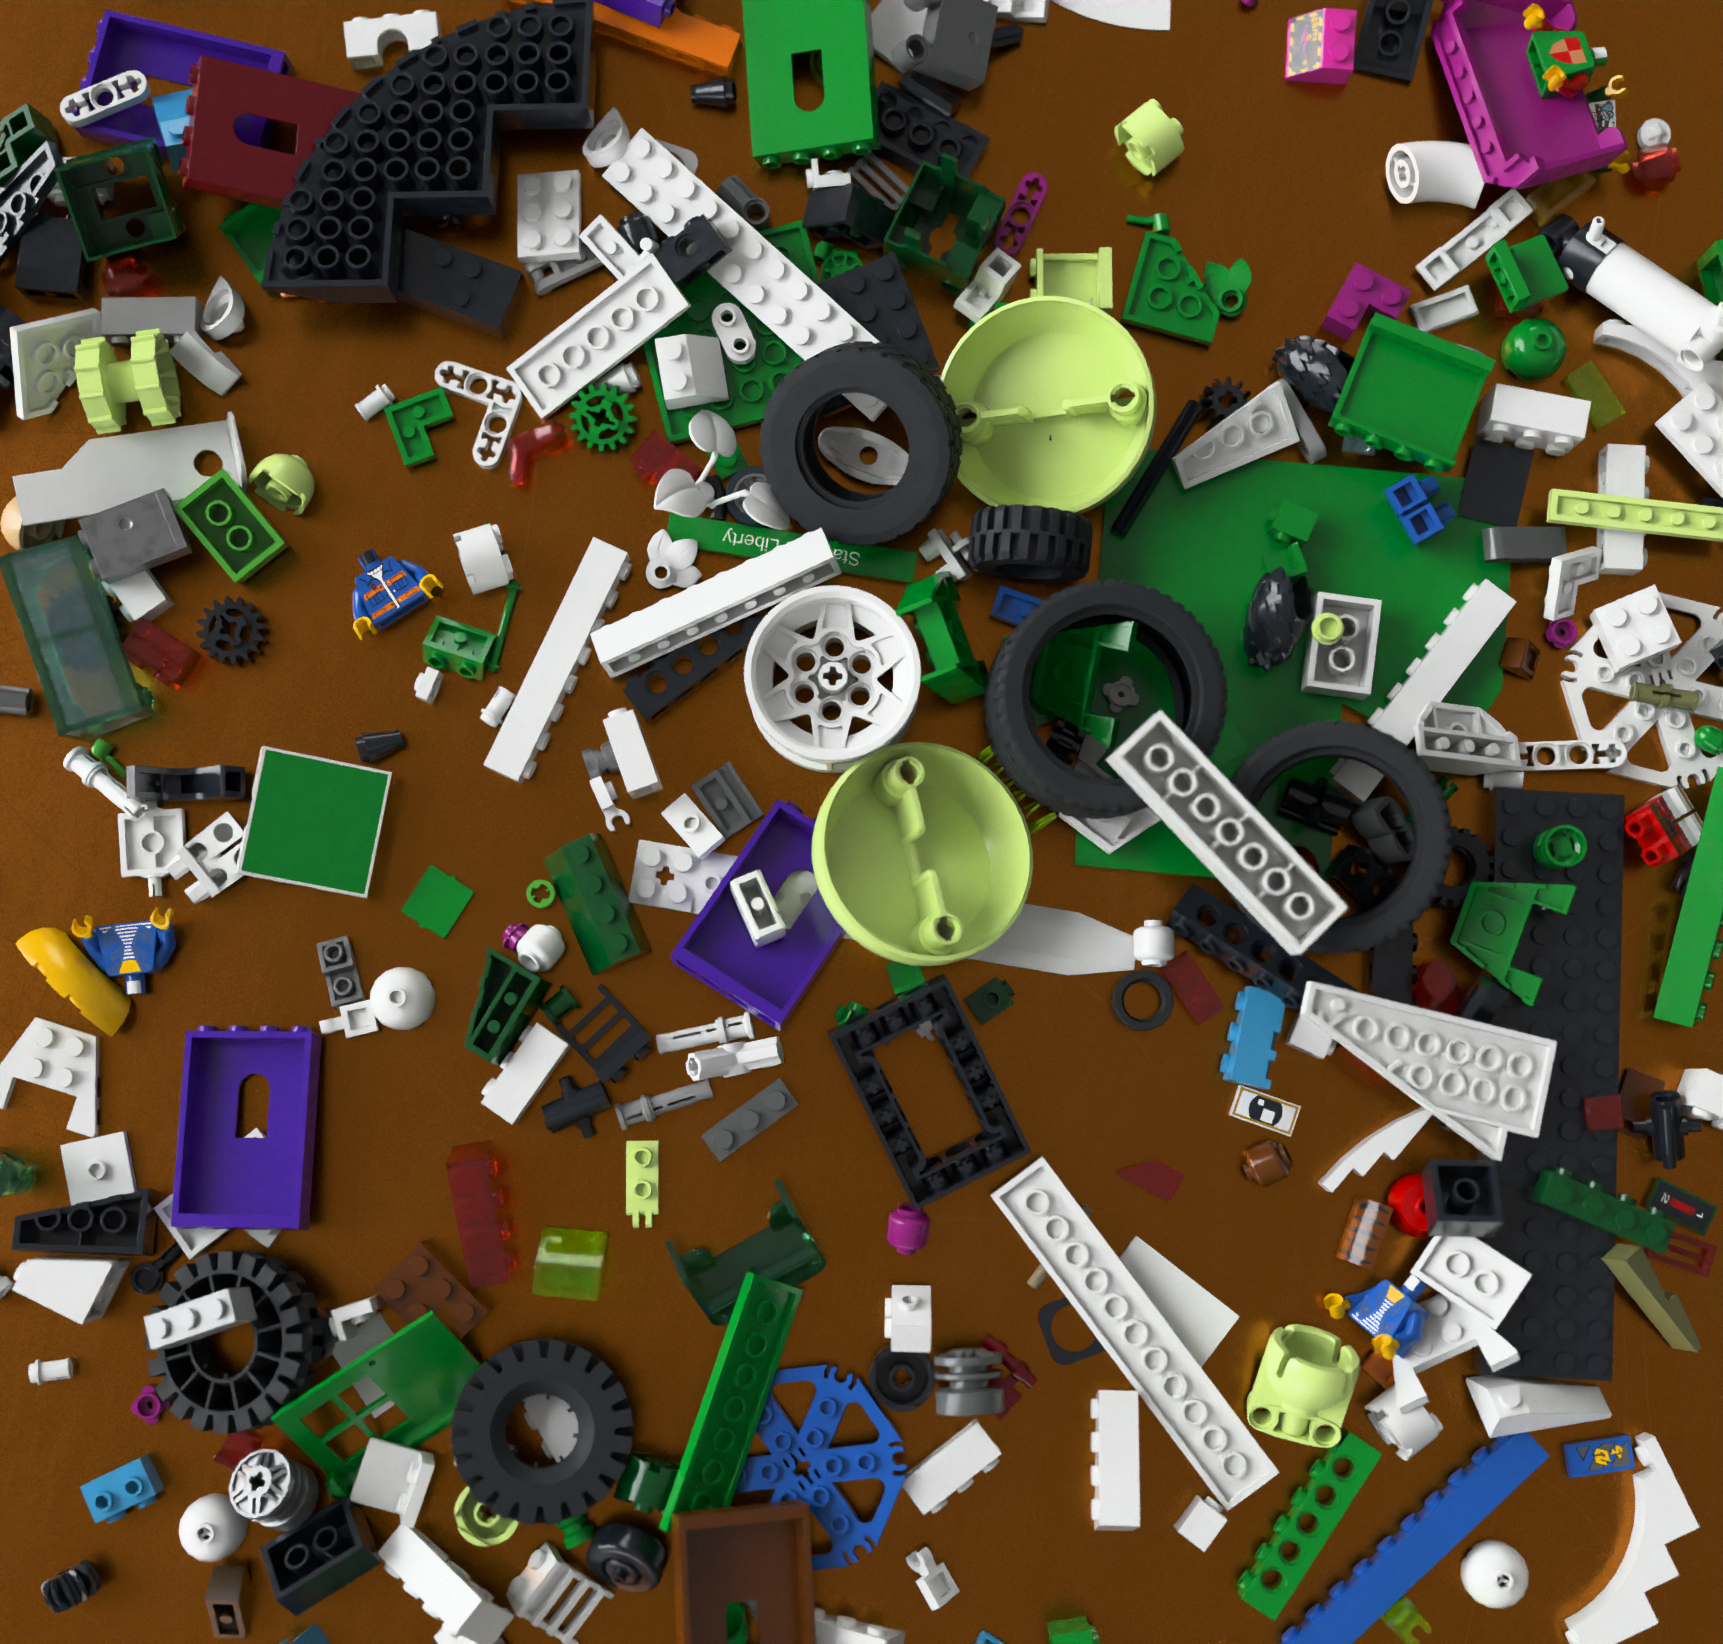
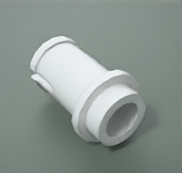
M385 383L382 386L377 385V389L355 404L356 409L366 421L388 404L390 406L393 405L392 402L397 399Z
M499 686L486 709H481L482 715L480 719L494 728L498 724L502 725L503 721L501 719L512 701L516 698V695Z
M1524 771L1485 773L1483 788H1490L1489 791L1496 788L1523 790Z
M71 1358L42 1362L41 1359H37L35 1363L29 1364V1380L31 1383H37L39 1386L43 1385L44 1381L72 1379Z

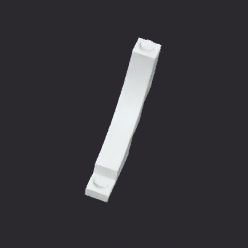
M1647 1432L1633 1437L1638 1446L1635 1448V1453L1644 1467H1648L1633 1474L1635 1516L1628 1548L1618 1570L1604 1590L1583 1609L1564 1620L1569 1629L1565 1632V1635L1570 1644H1617L1658 1624L1659 1622L1644 1592L1679 1576L1664 1544L1699 1528L1656 1437Z

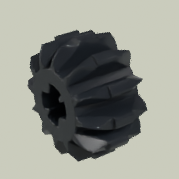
M1229 376L1226 377L1224 385L1219 379H1214L1212 387L1205 386L1203 394L1206 397H1202L1199 400V403L1205 409L1202 410L1200 415L1202 418L1211 416L1208 424L1209 427H1213L1216 422L1220 423L1249 402L1247 399L1250 397L1251 392L1249 390L1240 391L1243 386L1242 381L1237 382L1236 386H1233L1232 379ZM1222 399L1229 401L1228 405L1231 404L1229 409L1223 408L1224 403L1220 404Z
M81 1561L48 1578L40 1589L46 1605L50 1607L52 1612L60 1613L87 1600V1598L99 1591L102 1585L99 1575L92 1564L88 1561Z

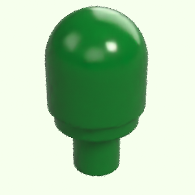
M1703 725L1696 730L1694 742L1700 749L1712 755H1719L1723 752V731L1711 725Z

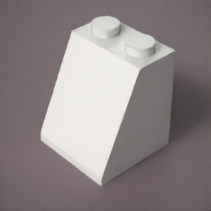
M46 1255L28 1259L17 1268L13 1277L16 1282L12 1290L83 1325L102 1319L131 1260L126 1257Z

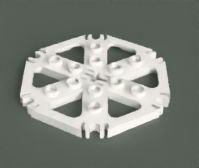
M1659 592L1665 608L1696 615L1701 622L1700 628L1672 657L1668 651L1636 666L1614 673L1609 659L1599 657L1594 653L1593 645L1599 637L1592 625L1567 651L1577 655L1572 654L1564 658V661L1574 664L1575 671H1563L1561 677L1566 680L1573 679V682L1562 680L1560 684L1578 740H1619L1624 744L1628 753L1631 747L1655 723L1669 768L1664 772L1636 766L1631 764L1626 757L1623 764L1609 769L1605 773L1667 789L1680 784L1684 790L1689 788L1687 781L1689 775L1695 778L1698 786L1704 784L1705 779L1706 782L1711 781L1716 776L1717 768L1723 767V752L1713 758H1707L1695 744V731L1689 715L1723 722V688L1695 681L1715 660L1709 651L1723 639V612L1713 619L1715 612L1721 607ZM1634 681L1660 686L1659 682H1661L1662 684H1670L1671 688L1698 691L1699 702L1697 709L1693 712L1673 707L1659 709L1654 704L1629 701L1602 730H1596L1590 724L1582 694L1585 689H1590L1629 699L1630 687ZM1597 745L1592 747L1594 754L1596 753ZM1609 745L1608 750L1599 752L1603 757H1608L1609 762H1613L1614 758L1620 756L1619 751H1614L1612 745Z

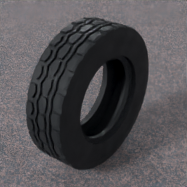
M855 341L854 343L848 342L836 345L796 366L785 376V379L779 383L772 393V400L768 401L763 414L765 419L761 422L760 439H762L760 455L761 461L764 463L763 470L777 501L781 502L784 506L783 509L794 520L799 521V525L812 532L822 528L827 540L831 542L839 541V544L856 546L860 544L861 546L877 545L879 542L885 543L897 539L916 528L936 510L948 495L954 484V478L957 477L961 463L960 456L962 455L963 438L960 437L962 432L959 415H956L955 410L957 408L951 394L948 395L945 390L947 387L938 375L935 376L932 373L930 367L923 361L915 359L914 355L901 348L897 350L892 345L880 342L875 344L872 341ZM844 393L867 394L886 403L898 415L907 433L909 458L905 472L895 487L879 493H859L841 486L827 474L817 456L814 433L818 416L832 397Z

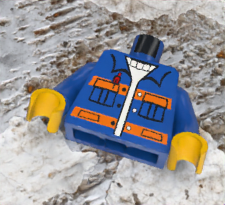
M374 549L368 550L358 557V561L365 572L355 579L357 587L353 591V616L355 620L353 629L360 640H363L362 635L367 630H371L373 635H375L377 630L374 625L379 630L384 629L424 602L432 599L431 590L434 587L439 586L443 589L444 586L436 576L430 574L423 566L407 559L397 561L393 556L381 561Z

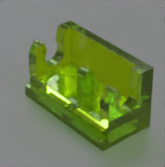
M1404 1595L1380 1617L1406 1644H1420L1418 1639L1411 1634V1630L1416 1625L1422 1626L1423 1630L1428 1634L1431 1633L1430 1625L1415 1611L1417 1607Z

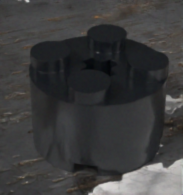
M889 1343L875 1354L870 1365L869 1382L874 1396L881 1404L893 1411L907 1412L918 1408L929 1398L935 1385V1373L932 1361L926 1352H891V1343ZM901 1368L905 1369L906 1374L911 1375V1377L905 1378V1383L903 1384L898 1383V1378L893 1377V1374H898Z

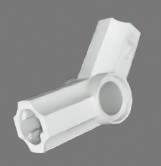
M779 1036L747 1043L745 1041L717 1046V1049L697 1051L688 1054L686 1062L687 1074L691 1076L693 1081L718 1076L726 1078L750 1073L753 1069L776 1066L784 1063L783 1045Z

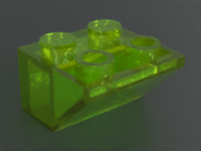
M543 1226L535 1261L532 1294L598 1301L601 1298L608 1233Z

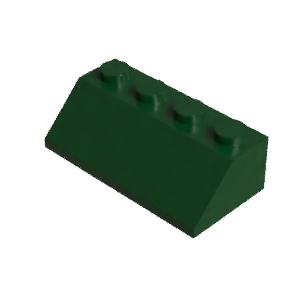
M589 833L560 847L543 860L592 976H596L650 951L601 834Z

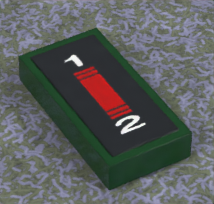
M1656 1177L1643 1204L1646 1208L1651 1206L1668 1213L1667 1219L1701 1236H1705L1718 1209L1717 1206L1659 1177Z

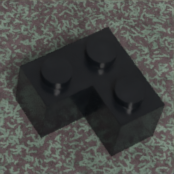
M848 183L843 187H827L824 190L810 192L802 227L823 240L846 237L864 249L883 247V240L894 220L896 211L886 206L882 199L865 193L861 186Z

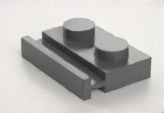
M729 761L691 785L694 793L726 840L750 825L753 821L764 816V813Z

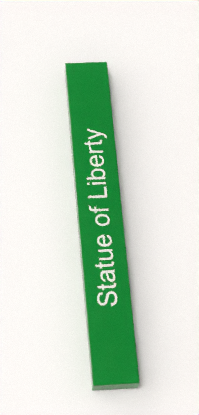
M670 513L667 533L672 543L681 539H694L697 541V551L747 559L761 556L779 545H785L804 535L700 517L689 518L675 513ZM829 541L842 574L908 585L913 584L917 552L874 545L861 546L857 544L852 546L839 544V541Z

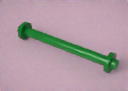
M514 581L506 585V588L509 589L490 662L485 664L490 672H495L496 669L500 670L501 666L497 665L516 593L522 590L519 587V583Z

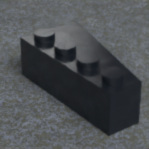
M147 1188L133 1193L119 1194L100 1200L76 1203L67 1207L15 1216L11 1250L37 1253L153 1257L157 1218L154 1208L158 1205L159 1191Z

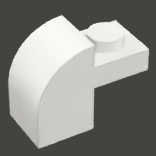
M996 247L979 266L974 280L956 299L953 307L974 323L979 322L991 310H994L995 302L1002 301L1014 283L1022 265Z

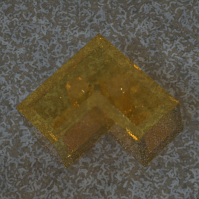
M1588 171L1539 184L1540 186L1525 199L1534 210L1527 218L1540 231L1557 214L1564 212L1583 197L1597 180Z

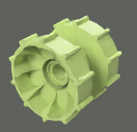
M160 328L136 331V336L130 337V360L117 362L114 348H111L106 342L105 336L82 339L80 345H75L74 371L76 372L80 394L79 399L82 401L88 418V424H91L96 429L97 434L121 431V426L127 424L126 403L140 401L143 415L147 416L152 426L176 423V418L181 416V391L179 389L176 363H174L173 356L169 352L168 339L166 340L161 334Z

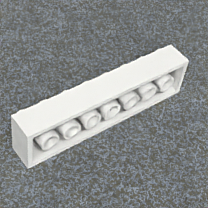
M1162 710L1153 714L1106 759L1112 768L1290 955L1301 954L1348 908Z

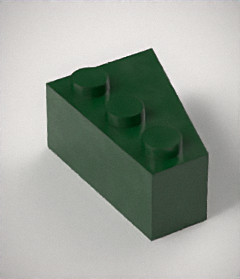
M488 947L485 956L487 961L483 977H480L478 985L480 990L476 1006H473L464 1047L488 1062L500 1066L513 1048L551 983L502 953Z

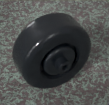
M610 1523L601 1526L595 1532L586 1553V1561L593 1574L604 1583L622 1591L643 1593L653 1590L660 1583L668 1562V1555L662 1543L649 1532L629 1524Z

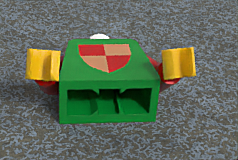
M1534 3L1523 11V16L1527 18L1524 21V27L1534 31L1526 50V56L1541 99H1547L1560 94L1566 98L1574 97L1589 84L1595 67L1606 65L1607 51L1605 47L1589 48L1583 32L1567 31L1552 26L1544 19L1545 13L1538 4Z

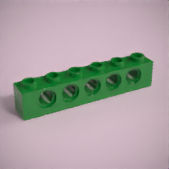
M1344 1427L1341 1430V1439L1338 1444L1328 1448L1329 1450L1322 1460L1317 1459L1309 1471L1310 1480L1305 1487L1300 1486L1291 1499L1293 1506L1287 1515L1282 1514L1273 1527L1275 1534L1269 1543L1264 1542L1255 1555L1257 1562L1251 1571L1247 1569L1241 1575L1237 1583L1239 1587L1237 1593L1241 1599L1273 1621H1276L1382 1456V1453ZM1347 1458L1350 1463L1348 1471L1344 1474H1336L1335 1465L1337 1461ZM1323 1486H1330L1332 1489L1331 1497L1324 1502L1318 1501L1317 1493L1319 1489ZM1305 1514H1312L1314 1516L1313 1525L1308 1529H1301L1299 1527L1300 1518ZM1287 1542H1295V1553L1289 1557L1282 1556V1546ZM1269 1570H1277L1279 1574L1277 1581L1270 1585L1263 1582L1264 1574Z

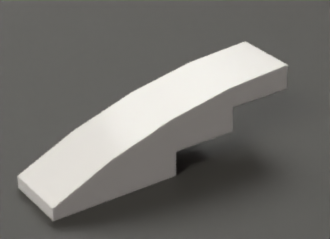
M1421 1107L1391 1121L1364 1138L1342 1156L1317 1183L1326 1191L1333 1193L1350 1171H1353L1358 1176H1364L1381 1155L1386 1159L1395 1160L1433 1114L1424 1107Z

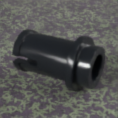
M1686 853L1685 858H1680L1682 864L1669 888L1677 892L1684 880L1685 883L1680 894L1685 895L1695 855Z

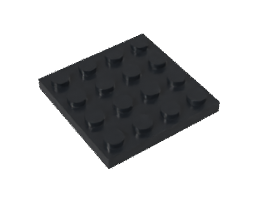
M895 252L817 284L878 341L892 345L897 350L901 348L914 355L915 359L923 361L930 367L932 373L941 370ZM840 394L832 397L821 412L824 418L854 405L845 396Z

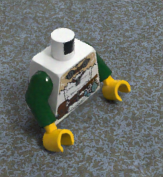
M1622 75L1612 77L1608 87L1603 85L1585 93L1599 133L1609 127L1616 128L1615 100H1610L1612 95H1615L1617 98H1624L1628 95V88L1616 91V86L1627 80ZM1626 150L1608 166L1584 172L1583 174L1608 173L1613 168L1617 172L1625 174L1630 169L1627 163H1619L1623 159H1630L1631 155Z

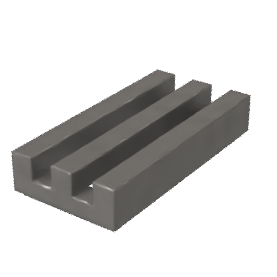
M872 152L864 155L862 159L859 158L856 161V165L851 166L847 170V173H850V178L861 186L867 194L882 199L885 205L894 211L900 208L909 187ZM869 162L903 195L900 196L867 163ZM862 170L866 175H868L885 193H887L895 201V203L893 205L889 203L858 172Z

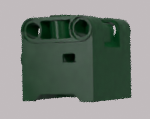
M155 137L66 160V163L55 169L87 262L143 246L173 240L186 231L178 204L173 201L163 171L164 162ZM119 157L122 160L124 169L121 173L113 172L109 168V158ZM147 175L156 206L152 207L150 205L115 214L111 218L104 219L105 214L96 188ZM131 219H139L144 223L145 232L143 234H136L131 231L129 227Z

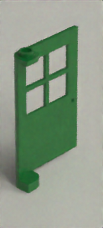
M431 1310L272 1414L271 1419L325 1471L327 1481L324 1484L330 1496L336 1499L346 1495L350 1499V1491L355 1483L367 1446L343 1460L326 1442L353 1424H356L369 1438L374 1437L415 1449L452 1424L454 1409L465 1384L484 1362L480 1363ZM368 1375L385 1394L355 1413L338 1394ZM331 1399L349 1418L319 1437L301 1418ZM392 1400L408 1416V1419L379 1437L362 1419Z

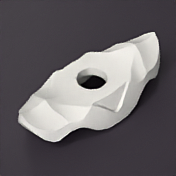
M828 427L820 433L818 438L819 449L828 460L850 476L869 483L897 485L907 467L909 454L884 436L868 430L851 427ZM870 446L877 451L878 458L874 464L867 465L861 461L860 452L864 447Z

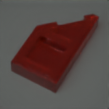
M1157 1159L1119 1169L1116 1173L1169 1204L1185 1176Z

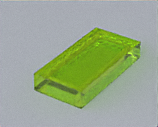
M1589 361L1562 379L1575 398L1591 401L1588 418L1597 431L1626 412L1592 361Z

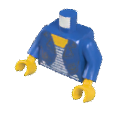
M156 907L149 921L96 926V931L91 930L94 923L93 918L86 915L84 922L87 927H81L77 920L74 919L71 930L75 936L81 938L87 952L102 972L107 973L109 977L113 978L125 977L127 995L145 994V975L161 973L162 967L168 963L176 947L174 929L170 923L174 916L173 909L168 908L164 918L159 915V909Z
M1412 1274L1400 1289L1385 1279L1377 1286L1362 1293L1346 1296L1344 1300L1337 1293L1328 1294L1324 1298L1325 1309L1330 1310L1333 1318L1341 1319L1345 1315V1310L1349 1312L1348 1315L1375 1337L1372 1341L1375 1353L1380 1354L1382 1352L1383 1357L1388 1360L1393 1359L1396 1354L1404 1359L1411 1347L1421 1342L1425 1323L1429 1317V1312L1416 1303L1428 1286Z

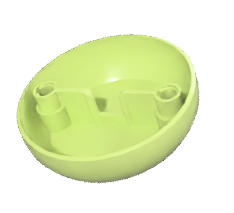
M1041 296L1018 300L1002 306L986 315L970 328L950 354L942 371L940 379L947 387L945 390L948 395L951 394L957 408L955 410L956 415H959L962 428L960 437L963 438L962 455L960 456L961 463L957 477L967 489L989 506L1024 504L1026 506L1039 505L1047 508H1059V510H1068L1074 512V514L1088 512L1108 501L1132 479L1149 450L1155 430L1157 397L1148 361L1139 344L1117 320L1086 302L1067 297ZM1125 391L1132 392L1135 397L1118 399ZM969 412L977 415V418L962 419Z
M908 742L881 748L857 761L840 776L820 807L814 825L812 862L815 879L827 908L837 923L854 940L873 953L894 962L913 966H937L960 961L981 952L998 940L1011 927L1026 902L1031 886L1033 848L1026 819L1018 802L995 773L978 760L954 748L935 743Z

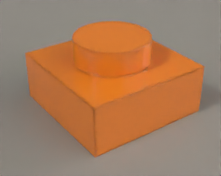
M1373 1351L1360 1365L1385 1390L1395 1382L1393 1359L1388 1360L1384 1358L1382 1352L1376 1354Z

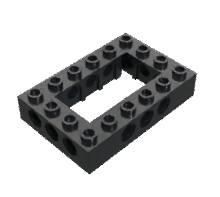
M944 974L827 1031L915 1210L1032 1152L950 982ZM930 1020L984 1131L926 1159L872 1048L882 1043L887 1045L891 1043L890 1039L912 1028L915 1031L920 1028V1024Z

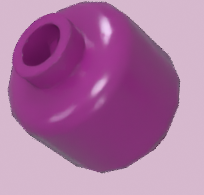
M901 1204L898 1206V1209L893 1210L889 1215L887 1241L890 1245L896 1247V1251L900 1254L913 1255L916 1253V1250L922 1249L928 1244L930 1218L923 1212L924 1209L922 1207L915 1210L912 1204Z

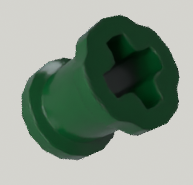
M564 984L560 986V991L546 1002L541 1001L538 1003L543 1013L555 1026L559 1024V1019L570 1010L581 1007L578 1000Z

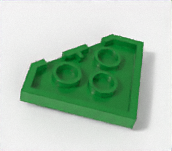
M1146 231L1120 322L1211 346L1220 315L1219 310L1205 292L1203 283L1193 266H1190L1182 253V248L1177 239Z

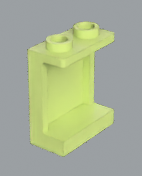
M1099 247L1098 253L1043 254V248L1036 249L1035 258L1029 259V277H1035V289H1030L1029 298L1057 296L1086 303L1092 298V306L1111 315L1113 309L1112 247Z

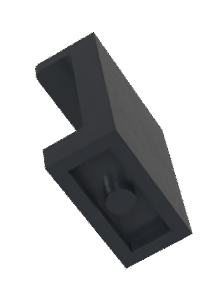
M37 212L21 235L15 288L25 297L87 301L88 290L82 284L85 255L70 214L66 215V218H60L47 212Z

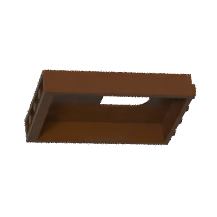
M799 1499L671 1513L677 1644H727L725 1604L757 1600L759 1644H816L808 1503Z

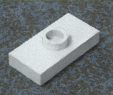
M685 793L661 813L701 860L726 840Z

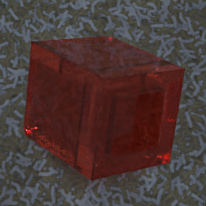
M250 1431L230 1433L222 1449L214 1454L212 1461L235 1471L238 1464L246 1456L260 1449L264 1438Z

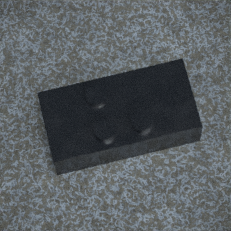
M406 228L401 238L397 300L505 339L527 285L522 271Z

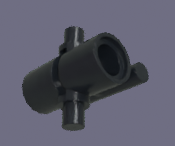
M1291 777L1276 814L1337 836L1340 827H1343L1348 819L1353 799L1330 791L1327 786L1328 780L1324 777H1318L1314 784Z
M570 1075L559 1079L558 1082L563 1090L560 1093L562 1097L541 1106L548 1131L551 1130L555 1134L575 1125L577 1129L580 1128L585 1139L595 1135L596 1131L592 1125L594 1121L593 1116L613 1108L603 1082L599 1080L579 1089L578 1085H574Z
M1671 1090L1653 1092L1649 1096L1650 1117H1646V1120L1633 1121L1634 1134L1647 1133L1648 1136H1652L1654 1158L1663 1162V1168L1675 1169L1677 1167L1676 1161H1680L1686 1156L1684 1136L1688 1135V1132H1702L1701 1119H1687V1116H1683L1680 1093Z

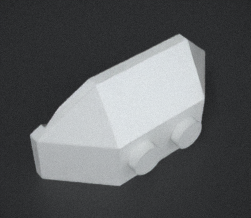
M1429 701L1425 704L1413 726L1417 755L1426 763L1430 771L1472 776L1522 767L1517 736L1511 731L1507 732L1497 720L1480 707Z

